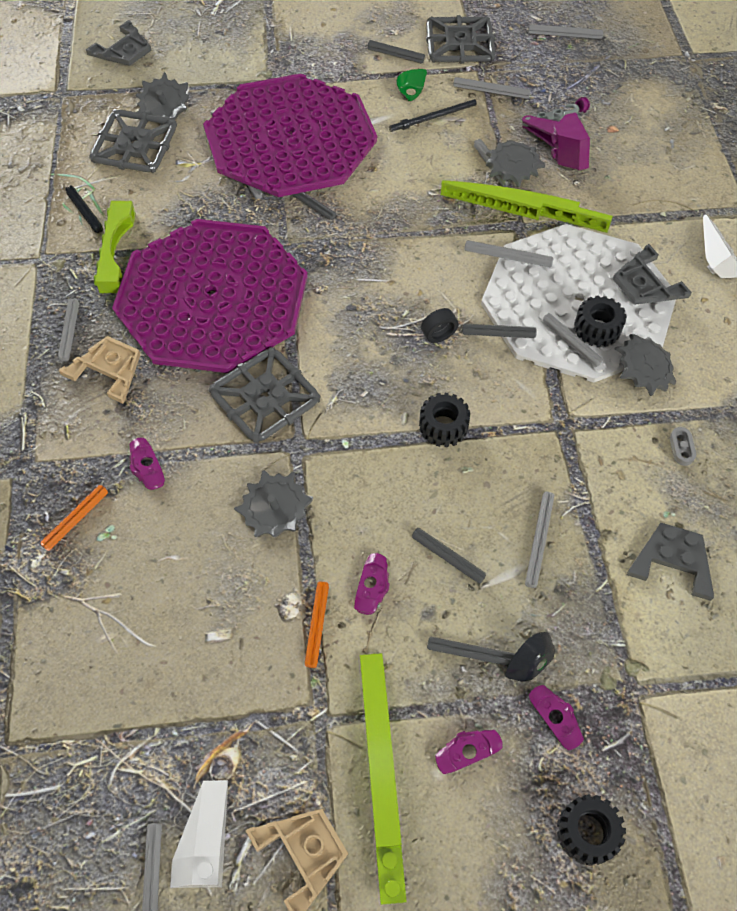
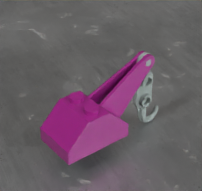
M566 104V107L574 109L567 111L555 109L552 112H540L535 117L526 115L522 118L523 128L553 147L551 150L552 157L556 159L558 165L576 170L589 168L590 137L577 115L579 112L578 105Z

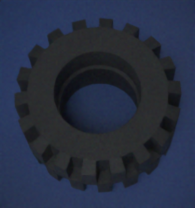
M598 295L595 298L589 297L587 300H584L578 309L574 322V330L577 332L578 338H582V341L584 343L588 342L590 346L596 345V347H601L603 345L607 347L609 344H614L620 338L626 322L627 315L625 314V309L621 307L619 302L616 303L615 299H609L607 296L600 297Z
M446 392L444 395L437 393L436 397L430 396L428 400L423 402L420 410L419 430L420 433H423V438L425 440L429 439L428 442L430 444L436 443L438 447L440 445L449 447V444L455 446L457 441H463L467 435L471 413L468 410V404L464 403L462 398L458 399L457 395L453 394L451 396ZM445 416L451 418L454 422L444 424L438 422L435 418Z
M590 794L583 797L579 796L570 802L559 815L561 817L557 821V827H559L557 836L562 839L560 845L562 849L566 847L568 850L566 854L570 858L574 856L576 862L580 864L583 862L589 866L602 864L614 858L621 851L620 847L625 843L626 839L623 838V835L626 834V828H623L621 825L625 821L623 816L618 817L616 814L619 812L616 806L612 808L610 806L611 801L608 799L602 801L601 796L595 795L591 797ZM581 816H591L601 824L603 840L599 845L589 844L581 837L578 830V821Z

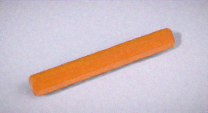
M98 485L40 542L41 546L50 551L108 494L107 489L102 485Z
M322 581L317 583L305 657V666L308 668H316L318 663L329 584Z

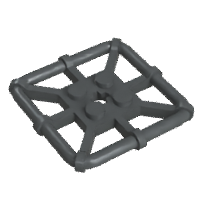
M457 15L456 17L431 16L427 19L426 42L428 44L430 61L433 63L460 62V64H464L465 62H492L495 59V36L493 35L489 17H461V15ZM444 23H456V25L448 26ZM462 23H475L473 25H462ZM433 26L445 32V34H433ZM483 26L486 27L487 34H476L478 29ZM477 41H486L489 50L479 45ZM434 42H446L445 45L434 52ZM449 50L460 51L459 56H441ZM464 50H474L481 55H465Z
M114 109L103 129L99 131L89 158L93 163L114 166L121 170L131 169L154 173L159 167L165 152L170 148V141L175 133L177 122L175 119L149 115L147 112L138 113ZM121 117L138 119L140 122L137 127L127 126ZM115 119L122 128L119 135L108 133ZM148 121L164 124L152 130L145 129ZM167 132L163 141H153L156 136ZM104 140L115 142L113 147L99 152ZM149 148L159 150L153 163L147 157ZM115 154L123 155L120 160L108 159V157ZM131 156L142 158L146 165L130 163L129 160Z
M275 347L262 351L244 364H238L236 369L209 386V393L227 413V418L230 421H234L241 431L250 440H253L254 443L267 439L286 425L290 426L293 420L313 408L320 402L321 398L317 390L301 374V370L295 368L281 352L275 350ZM268 357L266 372L255 379L247 370ZM275 358L290 373L279 381L272 374ZM240 374L249 382L240 389L222 387ZM297 380L309 394L289 393L285 386ZM268 392V397H261V393ZM221 395L241 397L245 403L233 409ZM289 401L306 402L290 414L281 408V406ZM250 409L258 416L254 432L240 418L242 414ZM275 411L282 419L261 432L264 418Z

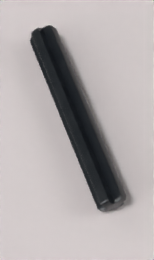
M72 185L66 187V194L94 232L99 233L103 231L102 224Z

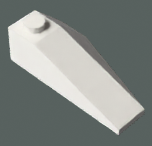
M707 215L703 216L706 259L710 264L707 266L713 275L717 273L720 278L737 277V257L733 253V249L725 241L724 236Z
M228 780L203 781L172 860L170 888L222 887Z

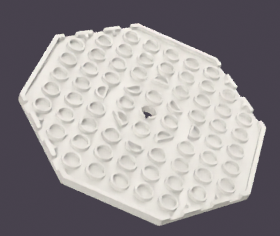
M564 224L504 245L506 248L552 256L554 259L552 267H545L499 258L482 298L481 305L494 325L536 327V338L502 337L516 359L521 361L526 359L535 362L534 365L547 369L552 367L561 370L560 373L573 377L578 375L587 378L586 381L595 383L623 372L624 366L620 362L622 354L614 348L624 346V341L630 340V334L638 335L644 339L650 337L663 348L676 300L634 305L613 280L614 274L627 262L634 259L638 252L643 250L639 244ZM653 262L646 264L666 288L671 286ZM598 295L600 297L607 296L609 299L613 298L616 303L619 302L621 307H624L625 314L627 315L620 338L614 344H609L607 347L603 345L596 347V345L590 346L588 342H585L603 359L602 363L597 367L589 363L542 321L543 317L550 313L577 336V332L574 330V322L583 301L576 300L575 296L587 300L589 297L595 298Z

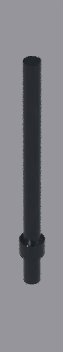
M473 99L416 118L400 120V123L390 125L389 130L390 132L400 129L406 130L410 126L476 106L477 102Z

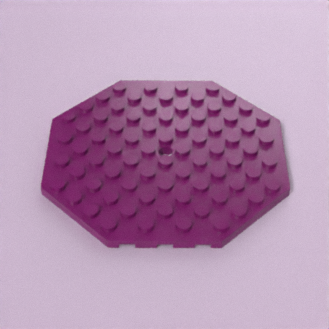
M301 73L240 84L237 87V91L234 94H230L224 101L225 104L214 111L212 118L203 123L217 173L276 197L344 184L376 144L378 138L359 94L352 93L351 95L346 93L345 89L337 86H327L326 82L315 78L313 80L308 79L306 75Z
M195 219L191 221V225L185 228L180 227L170 232V236L164 239L159 238L149 243L147 248L141 251L137 249L131 253L112 306L114 314L153 364L229 373L236 369L238 364H244L262 351L274 347L295 334L308 272L297 264V260L284 250L283 245L275 237H272L265 226ZM212 290L216 291L214 294H211V296H209L208 292Z

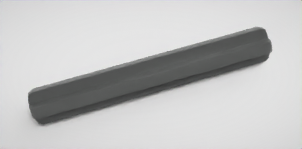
M373 40L368 42L367 48L372 51L418 63H423L425 60V54Z
M305 192L293 194L294 197L327 219L333 220L336 217L334 211Z
M463 324L462 327L464 335L536 338L537 335L536 327Z
M421 528L415 529L412 534L414 540L477 583L481 584L486 577L484 571Z
M432 636L429 637L427 649L506 666H509L515 653Z

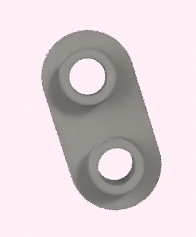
M677 427L670 435L673 456L678 464L688 466L696 458L692 434L684 427Z

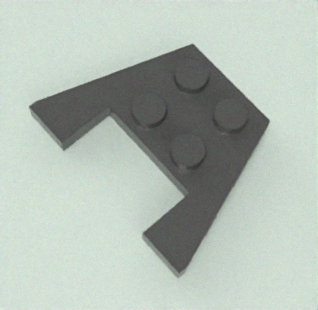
M128 20L119 26L120 32L125 34V37L107 49L98 43H94L86 49V52L89 56L131 66L152 50L148 41L143 35L139 34L138 29Z
M647 244L641 252L635 255L634 259L627 262L614 274L613 280L634 305L689 298L692 292L682 281L666 288L646 265L657 260L659 256L650 244Z
M660 523L628 570L627 576L646 581L649 576L651 562L695 575L691 595L711 601L714 598V591L703 535Z

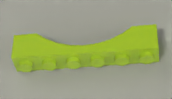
M111 201L110 208H107L108 219L104 223L105 234H102L103 244L99 248L100 259L96 264L97 275H94V285L98 287L100 293H118L123 279L121 269L114 261V256L119 240L134 225L136 213L132 201Z

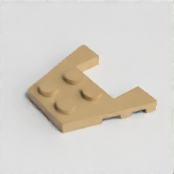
M107 336L89 348L88 353L73 359L71 365L60 368V374L73 381L78 379L86 367L115 379L116 381L108 390L107 395L109 398L123 404L141 354L138 349Z
M323 809L246 830L257 852L278 838H281L305 880L306 885L283 900L289 911H307L349 855Z

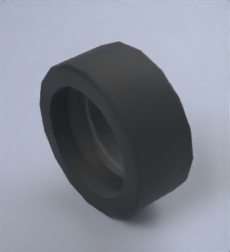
M442 308L430 313L423 320L421 330L429 342L438 343L452 336L458 329L459 323L449 308Z

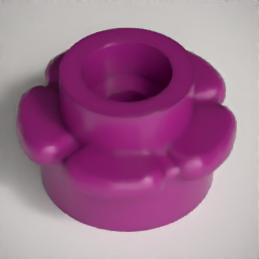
M580 97L575 102L579 106V112L586 113L589 110L590 102L587 97Z

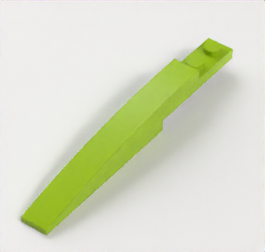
M442 180L440 195L535 220H539L540 216L608 233L613 217L612 215L579 207L580 202L532 191Z
M382 653L360 655L380 904L407 903Z

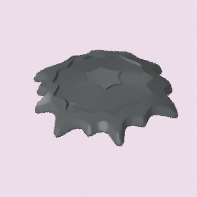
M165 72L161 79L154 78L151 83L142 81L143 92L136 94V97L140 99V102L137 103L140 107L139 111H137L138 113L147 112L149 115L176 120L180 113L187 110L185 103L189 99V95L186 94L188 82L178 84L175 79L169 80Z
M512 140L498 143L496 149L486 153L490 157L486 166L492 169L489 175L490 178L500 175L503 181L511 180L517 187H520L522 180H529L530 175L538 177L537 169L545 168V163L539 159L540 155L536 153L537 149L535 147H529L524 143Z
M630 334V340L624 341V346L614 348L622 354L620 362L623 364L624 370L620 379H632L635 387H646L650 396L654 394L656 389L665 392L668 389L669 383L676 384L670 352L664 350L660 344L655 343L650 337L644 339L638 335Z
M263 470L259 483H247L249 494L243 495V504L236 506L234 510L245 517L246 526H252L255 529L254 537L270 534L276 538L284 531L295 532L297 521L306 517L305 508L311 504L313 497L303 494L302 485L295 484V472L292 471L288 476L284 477L280 473L271 476Z

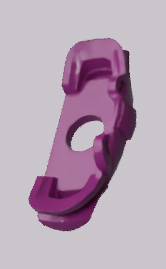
M140 437L132 440L129 444V467L132 474L138 478L139 482L142 481L149 490L163 487L165 478L151 445L145 438ZM144 458H151L153 463L150 466H144L141 464V461Z
M379 553L370 554L363 567L354 609L361 614H373L377 610L378 603H382L383 597L389 591L387 558ZM369 577L377 580L376 585L372 588H367L364 585L365 580Z
M545 685L535 687L529 693V698L534 708L565 749L572 750L578 747L584 738L578 726L573 707L558 695H555ZM558 710L562 713L563 720L561 723L554 724L550 721L549 714L551 711Z
M494 729L480 732L478 730L459 732L455 738L446 743V747L437 752L435 755L436 764L443 774L455 772L500 751L503 748L502 739ZM467 744L473 745L476 749V755L472 759L465 758L462 753L463 747Z

